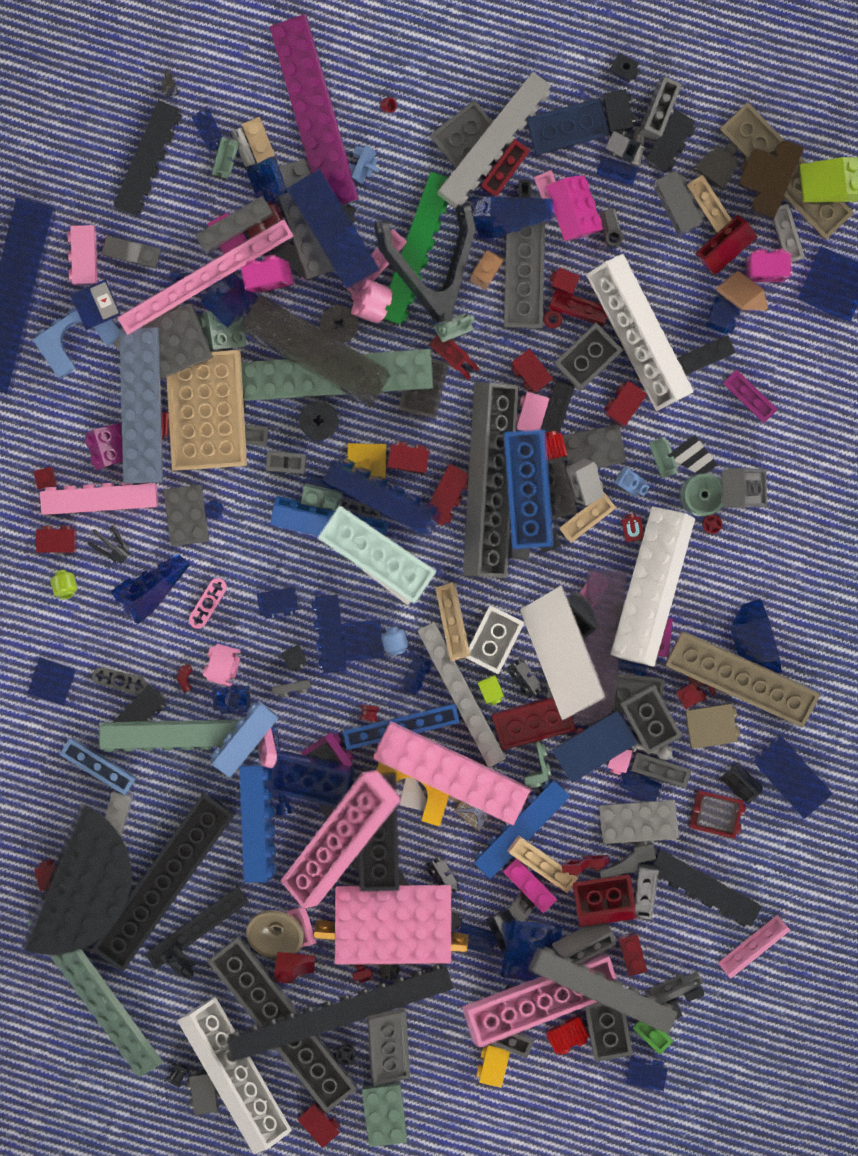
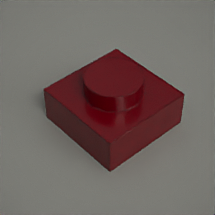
M53 467L34 470L37 490L57 486Z

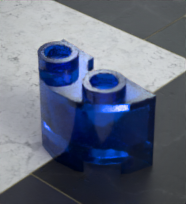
M250 686L212 688L214 711H220V714H231L232 710L238 709L239 713H248L247 711L251 706Z

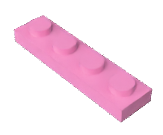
M776 915L719 961L718 964L731 979L787 934L790 929Z

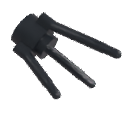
M113 525L110 526L121 546L117 545L116 547L96 529H93V533L112 552L110 554L91 542H88V545L110 558L114 563L118 562L121 565L131 553L128 551L130 548L125 544Z

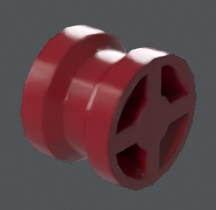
M709 515L702 522V528L708 534L718 533L723 525L720 517L716 515Z
M361 704L362 714L359 716V720L378 722L377 712L380 706Z

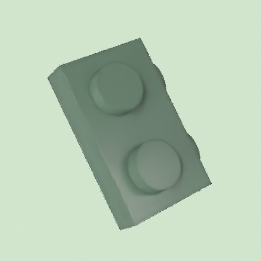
M240 309L207 311L197 315L211 352L218 349L246 346L243 315Z
M540 741L535 743L542 771L523 775L526 786L530 785V788L541 786V782L549 781L548 776L551 775L549 764L545 763L543 758L547 756L545 745L540 744Z

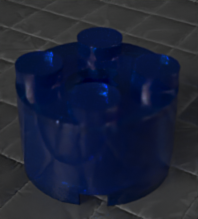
M717 292L718 296H715L708 314L710 318L709 321H706L705 327L726 335L728 333L732 334L736 326L735 316H740L742 310Z

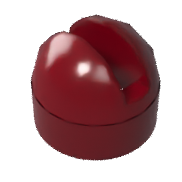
M392 97L382 99L380 102L381 110L385 113L395 112L397 108L396 100Z

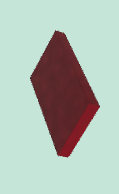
M553 697L492 713V719L502 751L576 731L572 715L562 720Z

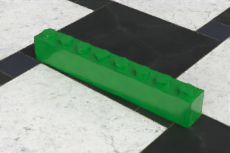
M431 172L406 240L407 243L401 254L420 279H422V275H419L422 268H426L429 260L426 257L428 249L432 251L435 239H432L434 232H439L442 221H439L441 213L445 214L448 203L437 195L440 188L448 180V177ZM395 271L389 287L392 291V299L390 305L386 304L384 310L387 313L383 320L401 326L402 322L406 323L410 312L406 310L409 304H413L415 295Z

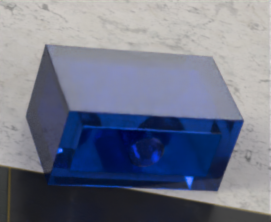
M296 587L257 593L260 616H265V619L276 618L277 613H284V616L295 615V611L299 610Z
M634 1056V1059L629 1058L625 1083L664 1091L668 1067L660 1060L648 1062L643 1057Z

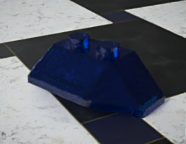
M758 599L742 604L730 627L737 655L778 674L782 673L779 652L762 600Z

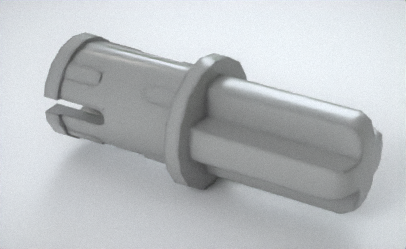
M640 127L635 128L633 139L640 142L641 145L633 161L630 160L629 165L636 167L641 166L643 150H645V137L638 134Z
M239 128L237 131H232L231 134L234 140L238 141L237 145L239 148H237V151L240 153L244 166L248 167L255 164L249 147L250 143L248 144L243 129Z

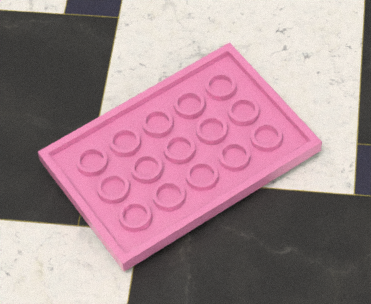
M451 885L399 886V891L360 892V886L336 887V965L451 963Z

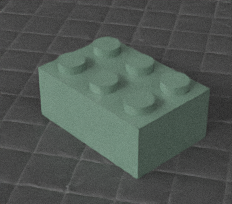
M401 1081L373 1086V1084L363 1085L362 1093L369 1147L407 1143L408 1137Z

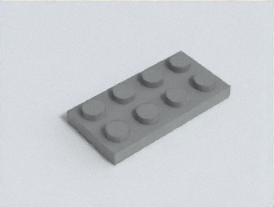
M675 800L599 806L603 844L679 838Z

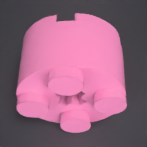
M365 278L359 289H355L352 293V300L354 302L351 314L370 322H381L387 313L384 310L386 304L390 305L391 289Z
M221 644L210 647L208 652L210 661L209 665H206L204 668L203 676L207 677V681L230 687L233 683L229 681L231 678L236 677L240 657H237V653H241V651Z

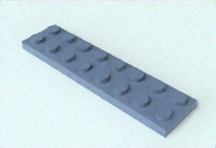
M138 328L128 335L124 329H119L124 483L163 482L159 328Z

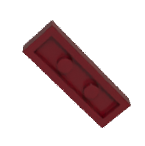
M555 289L549 309L593 324L597 323L599 326L604 327L607 314L601 304Z

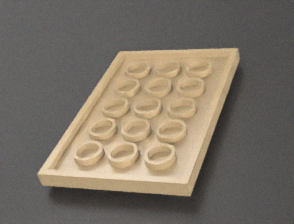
M240 350L211 352L212 359L167 377L172 471L247 466Z

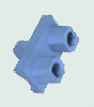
M366 145L364 148L355 147L353 156L359 159L357 165L349 163L352 178L363 184L366 176L371 177L372 172L378 173L380 170L375 166L378 160L374 158L376 152L371 147Z
M625 466L617 474V479L614 482L635 497L638 494L644 496L649 489V486L645 484L646 480Z

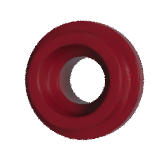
M548 310L544 314L543 322L550 329L558 328L562 323V315L560 312ZM555 316L556 322L551 323L549 317Z

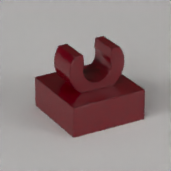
M355 964L357 972L352 973V977L356 985L374 980L373 972L370 968L365 969L364 964Z

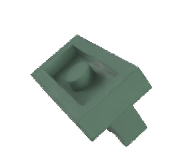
M305 483L301 504L337 511L343 492Z

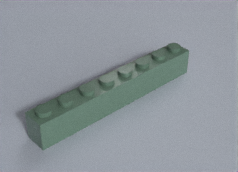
M239 720L99 722V746L105 752H113L115 749L122 748L123 751H134L135 748H142L143 751H152L154 748L173 750V747H181L182 750H192L193 747L209 750L212 749V746H219L221 748L224 744V738L229 733L232 734L235 731V725Z

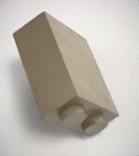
M731 703L684 710L691 749L738 742L737 737H740L739 726H735L734 718H737L736 707H732Z

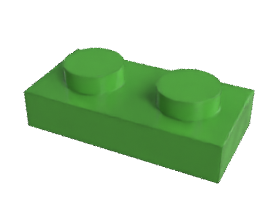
M637 1021L632 1027L660 1055L673 1042L666 1033L640 1021Z

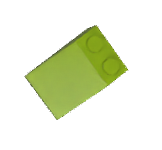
M841 157L800 164L798 166L803 202L858 201V157Z

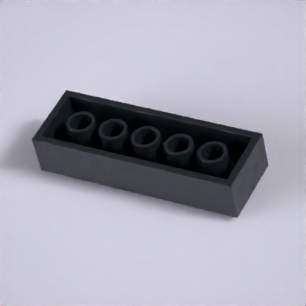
M396 772L379 773L397 794ZM357 773V781L364 773ZM397 805L359 852L360 892L399 891Z

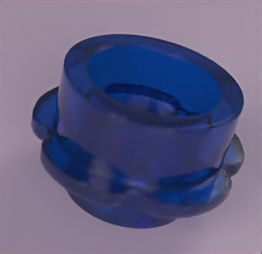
M212 500L209 504H206L205 512L208 518L218 519L222 516L223 505Z

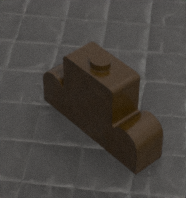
M784 140L775 147L774 155L754 148L748 161H743L740 171H743L738 186L758 194L751 204L752 211L755 214L770 221L774 220L805 147Z

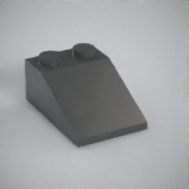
M723 469L721 474V483L723 484L721 500L724 508L767 507L766 469Z

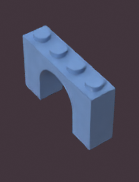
M92 296L82 302L84 305L77 309L75 307L68 311V316L64 319L58 318L52 322V327L48 330L42 329L35 334L36 338L33 339L59 379L64 378L77 369L63 347V337L69 327L77 323L90 324L108 347L119 338L118 326L111 317L102 318Z

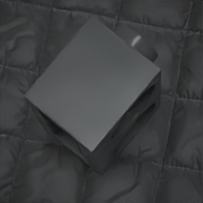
M267 451L266 471L305 474L307 455Z

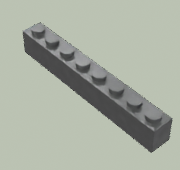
M544 947L543 950L537 948L528 970L669 1034L678 1012L672 1010V1005L662 1002V1005L656 1003V998L648 994L643 997L639 995V990L630 986L626 989L622 987V982L613 978L609 981L605 979V974L595 971V973L589 972V967L581 963L574 965L571 963L572 959L561 955L559 958L554 955L555 951Z

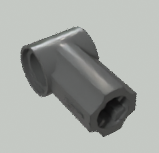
M608 209L599 212L605 243L609 248L616 249L623 240L616 210ZM615 234L619 237V241L611 243L608 239L609 236Z

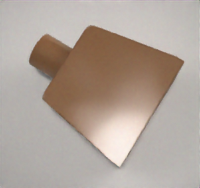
M487 250L472 273L470 281L486 291L505 259Z

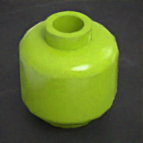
M59 570L50 579L54 596L64 600L75 595L77 584L73 573Z

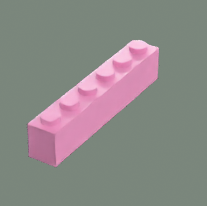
M121 482V486H114V483H103L102 487L95 488V484L83 485V489H76L75 486H64V490H56V487H46L45 491L40 492L41 515L158 507L157 484L140 483V485H133V483Z

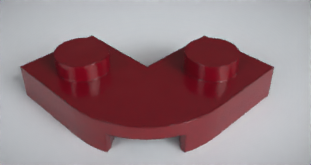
M609 855L583 856L581 861L569 859L562 865V873H569L570 876H575L588 867H592L593 870H601L609 863Z

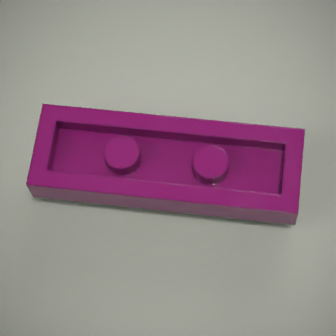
M737 369L724 381L723 385L763 423L778 410Z

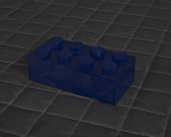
M778 735L751 759L754 765L803 819L807 818L833 795L781 735Z
M281 750L277 753L276 762L273 766L269 792L337 808L351 790L355 768Z

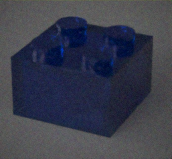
M232 272L212 286L201 302L229 328L251 310L259 297L254 292L246 290L244 282L235 272Z

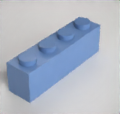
M258 701L257 704L253 703L249 707L248 715L237 722L235 731L232 734L229 733L224 738L222 747L220 749L216 748L211 755L212 765L229 778L278 720V715L261 701Z
M74 737L69 738L60 753L62 757L123 795L128 794L138 778Z

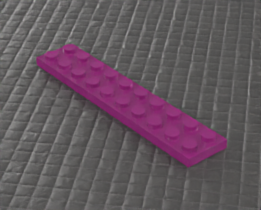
M302 14L269 26L322 210L327 211L339 207L341 204L345 205L359 200L307 15Z

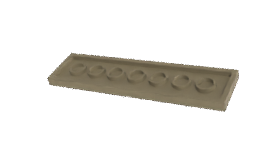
M748 102L719 129L747 159L754 148L774 155L775 147L778 143L784 141ZM800 157L784 198L826 240L854 212L844 202H803L798 166L806 162Z
M683 630L665 662V666L800 727H804L821 695L816 690Z

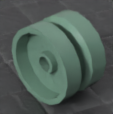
M708 473L694 475L688 478L681 486L679 493L680 502L683 508L691 515L698 517L713 515L724 505L721 500L723 484L715 475Z

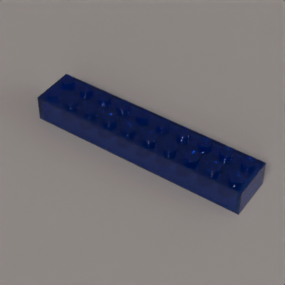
M20 198L15 200L0 261V393L7 395L12 393L57 211L52 206Z

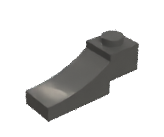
M106 236L102 255L157 269L162 250Z
M648 841L637 842V845L633 846L634 850L624 859L599 870L601 879L639 871L638 863L656 859L653 843H648Z

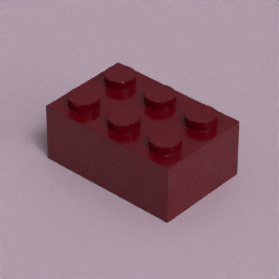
M630 874L573 883L579 927L637 919Z

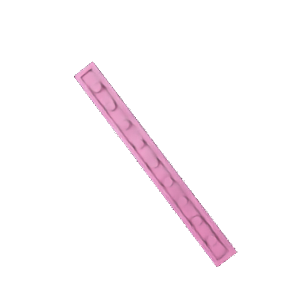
M282 219L117 318L128 335L241 268V266L246 265V262L258 258L293 237V234L285 220Z

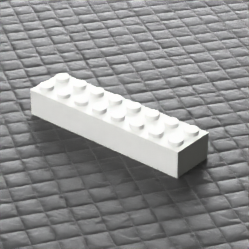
M624 255L615 257L586 274L655 410L658 411L694 392Z
M657 507L651 508L611 655L654 667L695 518L690 515Z
M216 997L202 1003L177 1020L253 1154L267 1150L292 1131L252 1059L248 1057L236 1062L231 1060L225 1039L229 1038L228 1034L235 1032Z

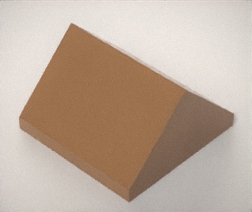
M739 271L734 273L716 289V291L741 310H767L768 308L764 290Z

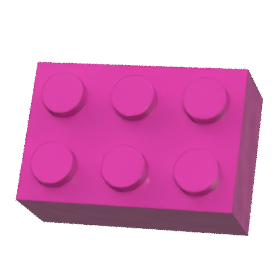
M585 175L563 178L546 186L564 241L584 238L603 230L602 221L598 216L595 201L591 196L589 183Z
M765 249L755 250L746 258V277L752 282H785L791 277V253H786L785 249H776L772 253H766Z
M269 256L265 257L263 262L252 260L246 262L245 266H241L246 290L261 293L294 285L290 263L280 259V257Z

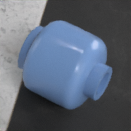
M397 626L387 628L386 633L381 636L384 651L390 653V656L402 654L408 647L405 631L397 629Z

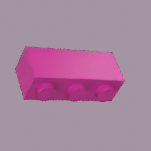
M516 857L503 869L508 878L543 913L557 901L556 896Z

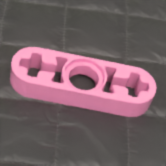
M213 579L189 617L192 627L202 628L208 622L227 590V584L223 579ZM219 582H221V587L223 588V590H218L215 595L219 596L216 600L214 596L208 595L207 593L209 591L213 593V591L215 590L213 584H218ZM205 598L213 600L214 604L211 609L204 608L203 600ZM200 607L203 611L209 612L208 616L203 614L201 617L203 623L196 625L194 624L195 619L193 617L200 615L201 611H198Z
M270 728L257 746L261 765L273 768L277 754Z

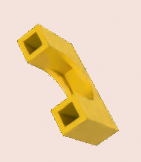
M378 763L376 771L378 773L396 772V782L403 778H413L384 763ZM421 782L428 794V800L421 821L440 827L449 794Z

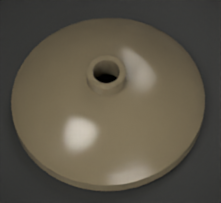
M267 910L256 914L250 920L246 931L251 947L259 954L273 959L277 958V952L296 954L304 940V932L300 923L291 915L277 910Z

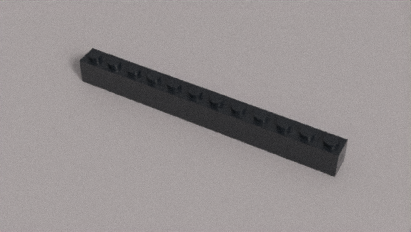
M441 964L430 967L431 971L423 973V970L412 973L413 977L405 979V976L394 979V983L389 985L386 982L375 985L376 989L371 991L365 988L357 991L358 995L351 997L350 994L339 997L340 1001L332 1003V1000L321 1003L319 1008L314 1009L311 1006L302 1009L303 1013L296 1015L293 1012L284 1015L285 1019L277 1021L276 1018L265 1022L266 1025L259 1027L258 1024L247 1028V1032L241 1034L240 1031L228 1034L229 1038L225 1039L231 1060L236 1062L365 1019L367 1016L383 1013L452 990L454 988L446 966L441 967Z

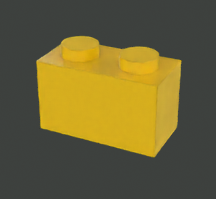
M487 1044V1047L483 1046L481 1058H484L482 1066L478 1065L476 1074L479 1077V1083L502 1088L510 1055L509 1051L492 1044Z

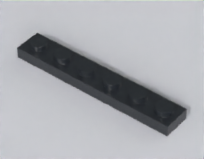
M237 886L145 953V956L153 967L158 969L165 964L159 956L175 945L183 951L249 903V900L239 886Z

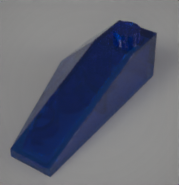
M473 197V219L480 238H501L511 232H517L522 228L553 218V199Z
M178 554L158 564L157 568L150 572L147 570L141 572L142 576L133 580L129 578L123 581L110 593L126 614L135 623L139 624L154 612L189 568L190 564Z

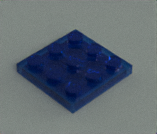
M820 246L797 300L850 323L858 306V262Z
M512 920L500 976L525 981L541 977V975L528 970L537 948L543 950L546 947L553 950L552 944L560 940L563 927Z

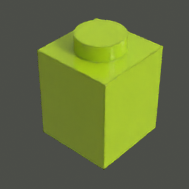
M495 675L477 682L486 704L491 703L492 706L502 702L501 698L504 695Z

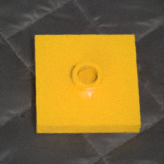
M348 443L347 482L386 483V444Z

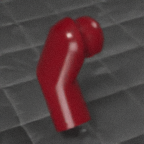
M189 664L182 665L179 668L176 678L183 693L192 689L187 680L189 674L193 671L192 666Z

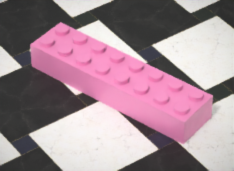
M392 721L389 722L373 759L511 825H514L530 792L528 786Z
M377 771L364 773L281 879L283 885L303 909L317 906L401 800Z
M603 953L581 963L589 967V972L595 973V971L605 974V979L609 981L612 978L617 980L610 957ZM541 976L462 1006L473 1043L481 1047L591 1005L597 1001Z

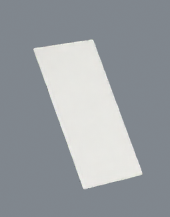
M562 586L522 608L520 612L562 720L603 699L605 696Z

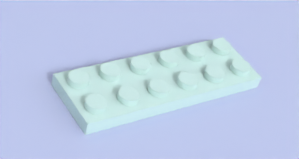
M339 506L318 537V539L414 604L436 573L434 569L341 506Z

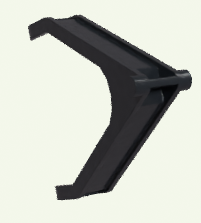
M469 203L456 207L459 235L445 283L440 290L435 292L425 286L394 247L389 222L384 220L374 223L379 251L431 315L433 322H450L453 319V308L475 234L472 209Z

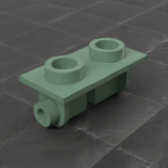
M221 137L212 175L228 179L229 175L231 176L234 163L231 161L232 158L235 159L237 148H239L237 145L238 141Z
M464 313L454 317L450 322H441L433 327L443 343L473 331L472 323L475 319L472 314Z
M663 437L649 442L661 479L677 474L678 467L674 456L668 457V454L672 453L669 440Z

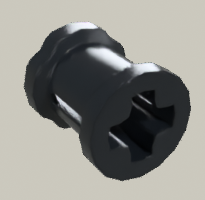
M175 1062V1067L170 1076L166 1077V1080L174 1086L181 1087V1081L185 1074L189 1073L190 1069L179 1062Z

